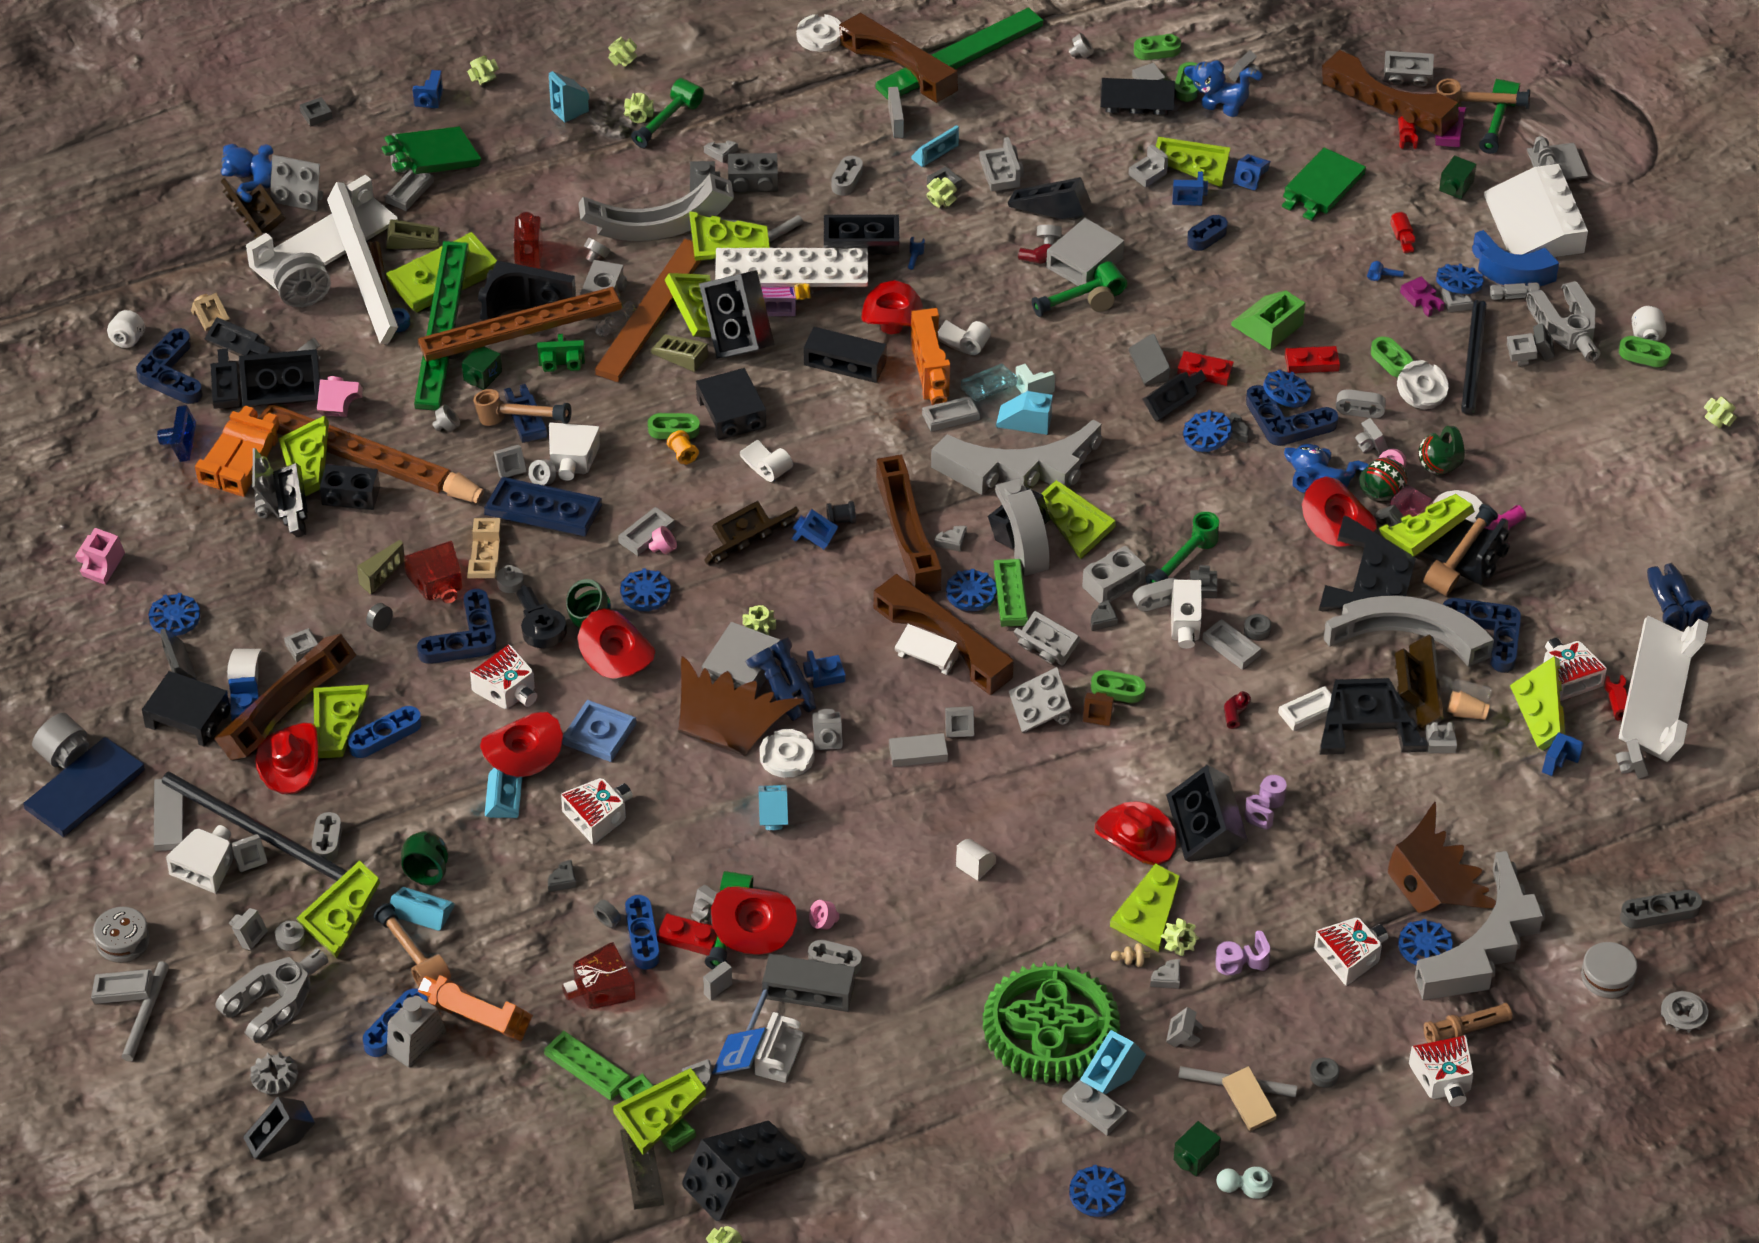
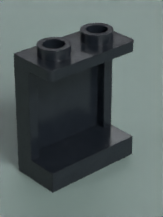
M745 368L696 381L697 401L700 406L705 405L715 425L718 440L757 431L766 427V408Z
M168 671L142 708V714L146 728L155 730L161 722L195 734L198 744L205 746L209 738L215 736L217 727L222 719L228 717L231 704L229 703L227 690Z

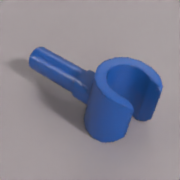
M914 237L910 238L909 252L911 253V258L908 265L910 270L914 269L917 257L924 253V238L920 243H915Z
M1374 261L1370 265L1367 278L1371 281H1378L1381 275L1403 277L1404 271L1384 268L1381 262Z

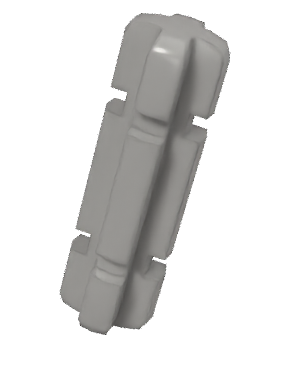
M1525 283L1504 284V287H1501V284L1492 285L1490 287V297L1492 300H1502V297H1505V299L1526 298L1529 292L1540 290V286L1538 283H1528V286H1525Z

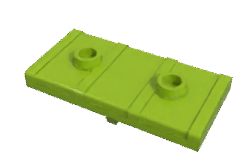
M472 232L453 241L469 243L462 290L486 279L489 270H493L497 262L494 256ZM442 246L386 273V280L415 312H419L432 305Z

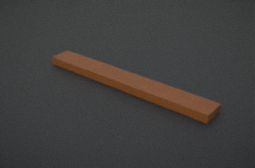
M684 239L595 368V375L619 383L674 302V298L665 282L669 273L693 274L702 261H695L693 241Z
M609 287L418 338V344L427 362L622 310V303L614 287Z
M268 405L257 418L263 420L264 416L268 413L277 415L280 423L277 433L283 436L315 420L277 405ZM329 425L326 452L372 469H378L379 472L436 493L441 491L447 476L451 473L450 469Z

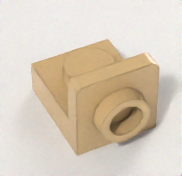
M217 293L200 295L192 304L191 312L193 315L197 314L205 332L210 330L216 317L228 322L230 320Z

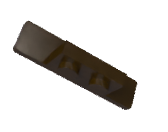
M225 178L221 180L225 187V190H223L224 195L232 203H236L233 208L242 218L245 216L246 219L243 222L252 233L254 231L257 233L254 235L255 239L265 233L268 234L286 219L268 191L261 184L249 193L252 196V200L246 203L239 198L236 193L237 190Z
M756 501L713 524L712 528L723 545L711 551L704 559L707 565L713 561L716 564L721 563L730 556V552L736 549L738 552H741L752 545L751 541L757 538L760 541L768 538L774 533L773 530L779 526L782 529L789 527L795 522L794 518L798 514L799 509L796 506L770 520L759 501Z
M1429 634L1410 644L1409 652L1404 648L1395 652L1398 694L1403 700H1407L1416 708L1418 728L1422 731L1426 729V725H1431L1434 722L1439 723L1443 720L1434 637Z

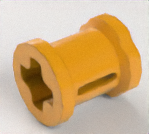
M678 430L668 437L667 445L671 450L675 451L677 454L676 459L680 464L687 465L696 460L699 450L690 443L689 435L686 431Z

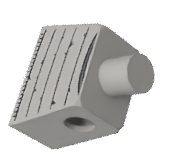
M419 996L405 999L403 1007L388 1022L387 1054L408 1068L413 1065L446 1032L438 1009Z

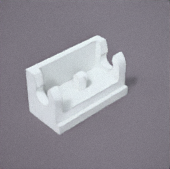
M910 624L907 625L895 646L898 656L902 658L905 654L938 666L939 669H942L941 673L946 675L959 657L956 642Z
M772 1013L766 1028L767 1030L755 1056V1075L786 1083L804 1038V1032L797 1030L801 1025L799 1021L780 1016L779 1013Z

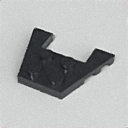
M1344 515L1337 541L1364 548L1353 592L1325 585L1318 611H1329V609H1342L1343 611L1344 604L1370 597L1406 596L1416 557H1413L1408 552Z
M1389 678L1335 679L1319 749L1320 755L1345 753L1346 746L1343 730L1396 728L1401 752H1426L1428 745L1425 738L1421 737L1417 731V724L1414 719L1408 716L1404 709L1405 704Z

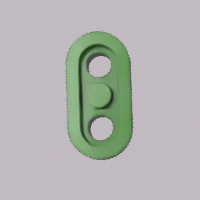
M1173 34L1141 37L1134 42L1133 52L1141 60L1175 57L1181 51V40Z
M1186 62L1180 65L1178 69L1174 95L1181 101H1192L1198 96L1199 90L1193 84V80L1186 76L1184 72L1185 67L1194 66L1197 63Z
M1627 336L1620 341L1619 355L1627 361L1653 367H1663L1669 363L1671 350L1666 344L1636 336Z
M1378 337L1372 341L1371 356L1392 376L1398 377L1405 365L1413 361L1412 357L1389 337Z
M657 413L648 419V433L656 439H668L672 433L678 430L686 431L689 439H692L700 432V421L693 414Z
M1101 670L1094 673L1091 678V691L1094 694L1096 692L1107 693V696L1114 697V700L1127 703H1137L1145 696V682L1138 676Z

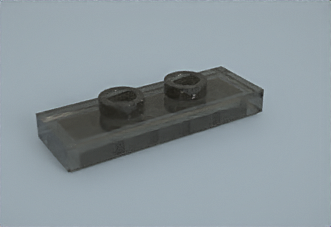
M621 1129L620 1137L634 1210L664 1205L654 1146L643 1155L627 1131Z

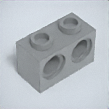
M1123 546L1116 551L1110 552L1099 561L1090 563L1083 569L1082 587L1099 604L1106 600L1111 602L1144 583L1146 565L1129 548Z

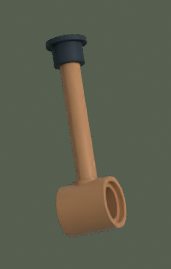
M1450 78L1441 80L1436 86L1437 93L1457 101L1459 107L1462 105L1461 101L1516 104V106H1525L1526 109H1529L1530 106L1529 89H1527V92L1517 91V94L1463 92L1460 83Z
M493 389L482 390L473 399L480 423L486 426L500 423L504 419L505 414L553 417L554 420L562 421L564 424L570 422L572 415L569 403L554 405V407L507 404L500 400L499 393Z
M1485 504L1480 505L1479 513L1475 517L1476 521L1446 563L1438 560L1433 563L1423 580L1424 584L1446 597L1451 593L1460 578V573L1456 572L1455 568L1484 527H1488L1493 520L1498 518V514L1493 508Z
M391 903L383 904L375 911L374 919L382 923L385 928L391 930L417 964L411 968V972L418 987H420L425 976L436 981L439 975L451 980L450 971L443 958L438 954L431 958L424 956L398 922L395 907Z

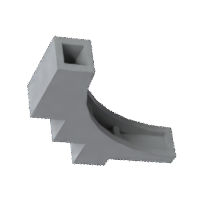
M1092 420L1081 430L1065 439L1027 449L982 447L961 441L947 434L931 449V468L981 495L989 488L994 487L998 480L1004 483L1021 478L1024 486L1027 488L1034 486L1039 479L1050 485L1057 480L1069 488L1078 482L1081 471H1079L1080 465L1085 461L1087 455L1093 449L1096 450L1102 442V424Z
M1507 851L1495 854L1493 874L1497 887V901L1487 921L1472 937L1459 946L1442 954L1417 960L1415 980L1422 1000L1490 990L1491 979L1495 977L1494 965L1515 961L1516 951L1520 949V936L1539 934L1541 922L1545 920L1544 908L1542 904L1538 905L1535 894H1525L1523 884H1519L1517 880L1516 864L1510 861Z

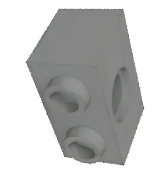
M594 260L580 295L614 287L620 299V292L625 291L627 285V276H624L623 265ZM612 312L599 316L611 317Z

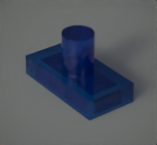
M187 405L177 407L174 427L157 431L159 444H170L180 462L190 461L196 421Z

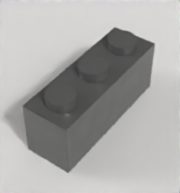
M769 954L762 980V992L764 989L768 990L767 1000L848 1012L855 986V967L845 964L819 962L814 959L806 960L787 955Z

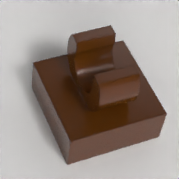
M1096 692V694L1087 693L1082 722L1110 726L1114 697L1107 696V693Z

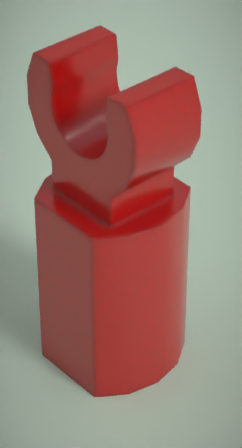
M1401 116L1398 118L1399 147L1404 149V143L1410 142L1413 144V149H1416L1418 146V136L1414 123L1407 122Z
M1398 212L1391 215L1390 224L1396 239L1401 242L1402 251L1404 253L1414 252L1412 243H1415V237L1407 214Z
M1623 675L1619 677V684L1612 683L1609 676H1606L1604 689L1609 693V700L1617 721L1623 720L1628 697L1627 690L1625 689L1626 678Z

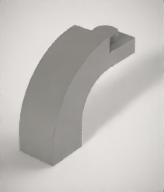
M1021 478L997 484L995 493L1009 517L1015 542L1014 558L1021 560L1023 575L1028 576L1049 570V545L1046 529L1032 490L1026 489Z

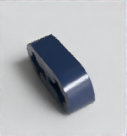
M1211 215L1192 227L1187 235V245L1189 248L1202 251L1225 237L1228 226L1227 219L1221 215Z

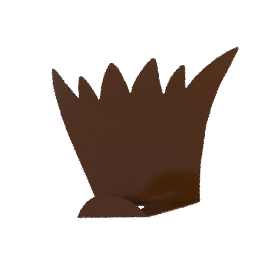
M681 656V705L678 732L737 754L746 756L755 742L778 718L805 701V699L790 698L770 703L774 692L763 694L755 699L756 681L743 684L734 690L732 676L726 671L712 684L710 674L706 668L703 669L700 677H698L690 662Z
M1434 802L1415 830L1395 846L1389 862V876L1418 913L1428 911L1441 903L1477 908H1494L1496 901L1491 897L1483 895L1489 892V888L1472 883L1481 874L1482 869L1476 866L1459 864L1464 853V846H1443L1446 832L1442 831L1435 834L1436 802ZM1408 875L1414 876L1417 880V888L1413 892L1404 884V880Z

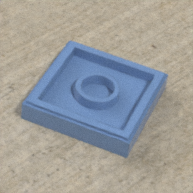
M587 700L564 733L562 744L612 762L637 724L636 717Z

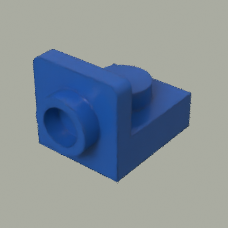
M440 70L431 71L429 80L425 81V86H413L415 107L439 108L443 93L442 73Z
M1247 154L1238 160L1233 183L1256 190L1260 176L1269 170L1270 161Z
M1198 171L1197 180H1173L1172 205L1202 206L1203 195L1207 196L1208 181H1203V171Z
M811 509L806 517L801 515L795 522L793 529L796 532L792 540L796 542L802 535L824 550L838 526Z
M813 650L807 651V661L803 662L805 677L811 679L813 688L845 682V672L839 655L815 659Z
M256 677L229 679L232 722L259 698Z
M1558 732L1545 756L1542 773L1553 776L1556 768H1562L1566 759L1578 763L1584 743L1574 737Z

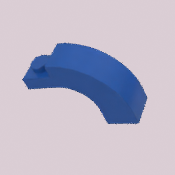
M1484 230L1475 233L1472 251L1475 257L1479 259L1478 271L1488 279L1501 285L1525 283V286H1528V283H1538L1540 287L1556 281L1559 262L1546 248L1529 254H1513L1501 249Z

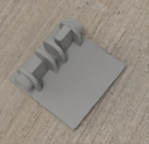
M1539 136L1535 139L1534 148H1527V153L1533 167L1559 164L1566 180L1588 177L1574 143L1549 146L1548 139Z
M272 155L270 196L275 203L317 211L318 200L323 198V191L319 189L320 164Z
M253 448L252 487L255 490V513L260 518H266L269 514L274 513L280 519L273 478L274 470L270 467L267 458L261 456L257 449Z
M1057 667L1009 690L1022 733L1053 718L1061 725L1069 722L1071 716L1069 711L1072 708Z

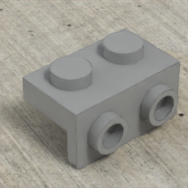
M1386 51L1384 81L1393 85L1413 83L1416 86H1426L1427 84H1432L1434 54Z
M1009 137L1004 138L1003 148L979 151V159L991 191L1020 187V177L1024 176L1022 162L1017 161V148L1015 145L1012 146Z
M1037 611L1033 612L1022 630L1016 628L1014 634L1019 639L1017 643L1030 652L1034 649L1040 652L1039 656L1050 664L1057 662L1062 666L1081 640L1075 633Z

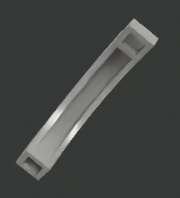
M709 173L706 179L692 192L662 206L645 209H626L613 207L586 197H582L578 204L581 221L596 225L598 235L618 240L650 241L669 238L690 231L689 211L706 217H711V215L717 216L734 199L730 180Z
M1406 596L1370 597L1344 604L1342 615L1335 616L1326 621L1324 641L1329 647L1354 636L1373 631H1405L1422 636L1430 634L1434 637L1435 641L1443 644L1458 655L1468 667L1491 658L1494 639L1481 626L1464 614L1440 603Z

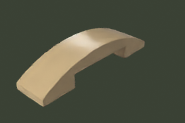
M474 518L472 531L473 545L471 560H469L468 579L496 578L500 554L501 518Z

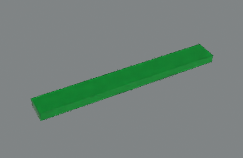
M1028 7L932 54V56L957 69L1042 27L1043 19ZM906 67L875 82V89L887 100L888 87H898L899 96L920 87L916 77Z
M443 241L426 336L455 329L469 243ZM422 356L414 401L415 409L437 410L441 407L450 356L427 362L424 356Z

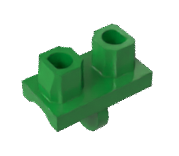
M558 334V341L537 342L538 362L544 372H554L557 369V365H567V369L570 371H578L581 369V365L585 364L584 340L563 341V334Z

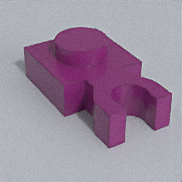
M1422 276L1401 285L1400 293L1415 308L1421 305L1427 317L1432 316V307L1437 308L1439 312L1444 310L1445 303L1436 297V290Z

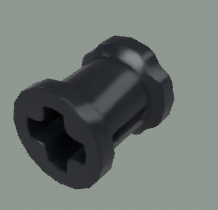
M853 500L849 501L848 504H826L827 519L834 524L845 522L856 524Z

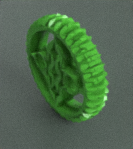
M1044 961L1042 967H1037L1033 963L1029 970L1023 966L1020 969V973L1012 970L1010 978L1003 976L1001 984L996 983L994 991H990L988 1000H986L984 1005L983 1031L986 1043H989L990 1052H994L996 1060L1002 1059L1004 1067L1011 1065L1013 1074L1020 1070L1023 1079L1027 1075H1032L1034 1082L1040 1077L1044 1078L1046 1084L1049 1079H1055L1059 1083L1061 1078H1066L1070 1082L1073 1075L1081 1079L1110 1030L1116 1033L1120 1032L1118 1006L1116 1001H1113L1112 993L1107 992L1106 984L1100 985L1098 977L1091 979L1089 971L1081 974L1079 966L1071 970L1068 963L1064 968L1059 967L1057 962L1053 966H1048ZM1040 988L1037 991L1035 1001L1018 1000L1004 1009L1019 994L1031 989ZM1068 990L1090 1001L1101 1016H1098L1086 1005L1070 1004L1071 997ZM1001 1028H1005L1016 1039L1032 1040V1051L1035 1055L1015 1046L1005 1036ZM1099 1035L1098 1039L1085 1050L1063 1057L1067 1049V1043L1085 1044Z

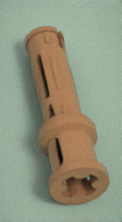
M1503 1003L1502 1005L1461 1017L1449 1015L1446 1017V1020L1436 1023L1431 1021L1425 1022L1423 1027L1427 1043L1460 1037L1465 1033L1511 1021L1512 1011L1507 1003Z

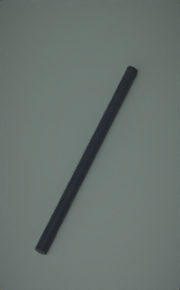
M168 771L163 776L162 784L253 835L258 834L265 842L331 879L338 881L347 872L345 869Z

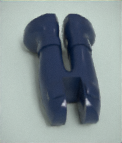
M1673 563L1665 564L1664 576L1658 566L1647 569L1649 585L1663 612V623L1682 631L1686 622L1689 627H1692L1698 619L1708 620L1712 613L1710 604L1704 600H1694L1685 578ZM1672 595L1676 598V600H1677V602H1678L1679 605H1677V603H1676V601L1673 599Z
M789 637L760 651L745 661L749 668H762L765 671L764 675L769 680L777 701L797 697L805 699L800 704L806 712L816 709L814 695L797 665L798 662L795 657H791L792 642ZM774 658H777L781 663L780 666L782 670L785 672L790 685L787 683L784 676L782 675L781 669L779 665L777 666ZM799 705L786 712L792 721L801 717Z

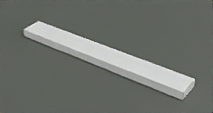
M336 182L327 201L379 343L388 345L398 326L345 183Z

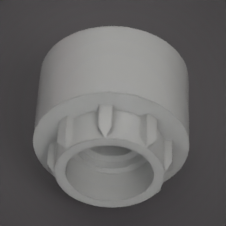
M59 713L51 717L40 727L33 738L32 747L53 767L61 766L66 769L89 750V742L87 741V732L67 713Z

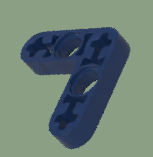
M182 328L171 330L138 363L136 372L138 381L141 384L183 403L194 404L202 398L201 383L188 375L172 369L191 347L189 332ZM162 354L170 355V357H168L167 359L157 358L159 355ZM167 379L176 380L173 384L169 385L163 383Z
M1254 385L1247 390L1246 405L1267 440L1273 445H1287L1330 433L1337 428L1338 413L1330 407H1322L1285 418L1277 403L1265 392L1264 386ZM1268 412L1274 414V417L1265 418L1262 414ZM1306 424L1309 428L1299 429L1296 425Z
M471 589L464 595V608L469 631L428 636L418 642V657L423 663L433 664L490 655L495 651V630L488 595L484 590ZM473 601L479 602L480 609H475ZM476 619H485L487 621L484 625H475L473 623ZM454 643H462L464 645L458 650L450 648Z
M1450 598L1444 601L1443 605L1464 614L1483 629L1494 630L1491 666L1493 669L1501 673H1507L1514 669L1521 613L1516 607L1460 598ZM1484 612L1488 617L1478 618L1474 613ZM1502 635H1506L1511 637L1513 640L1510 642H1503L1499 639V637ZM1502 652H1507L1506 661L1501 660Z

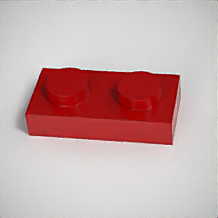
M1337 346L1285 349L1288 373H1291V371L1294 373L1339 371L1340 362Z
M1184 351L1178 366L1177 375L1186 371L1188 375L1202 370L1207 378L1204 380L1205 382L1227 386L1234 361Z
M666 913L657 933V941L659 943L707 956L710 954L711 949L715 947L717 934L712 925Z

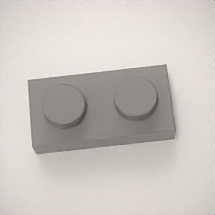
M1080 1080L1062 1097V1103L1105 1135H1109L1127 1117V1110L1105 1094Z

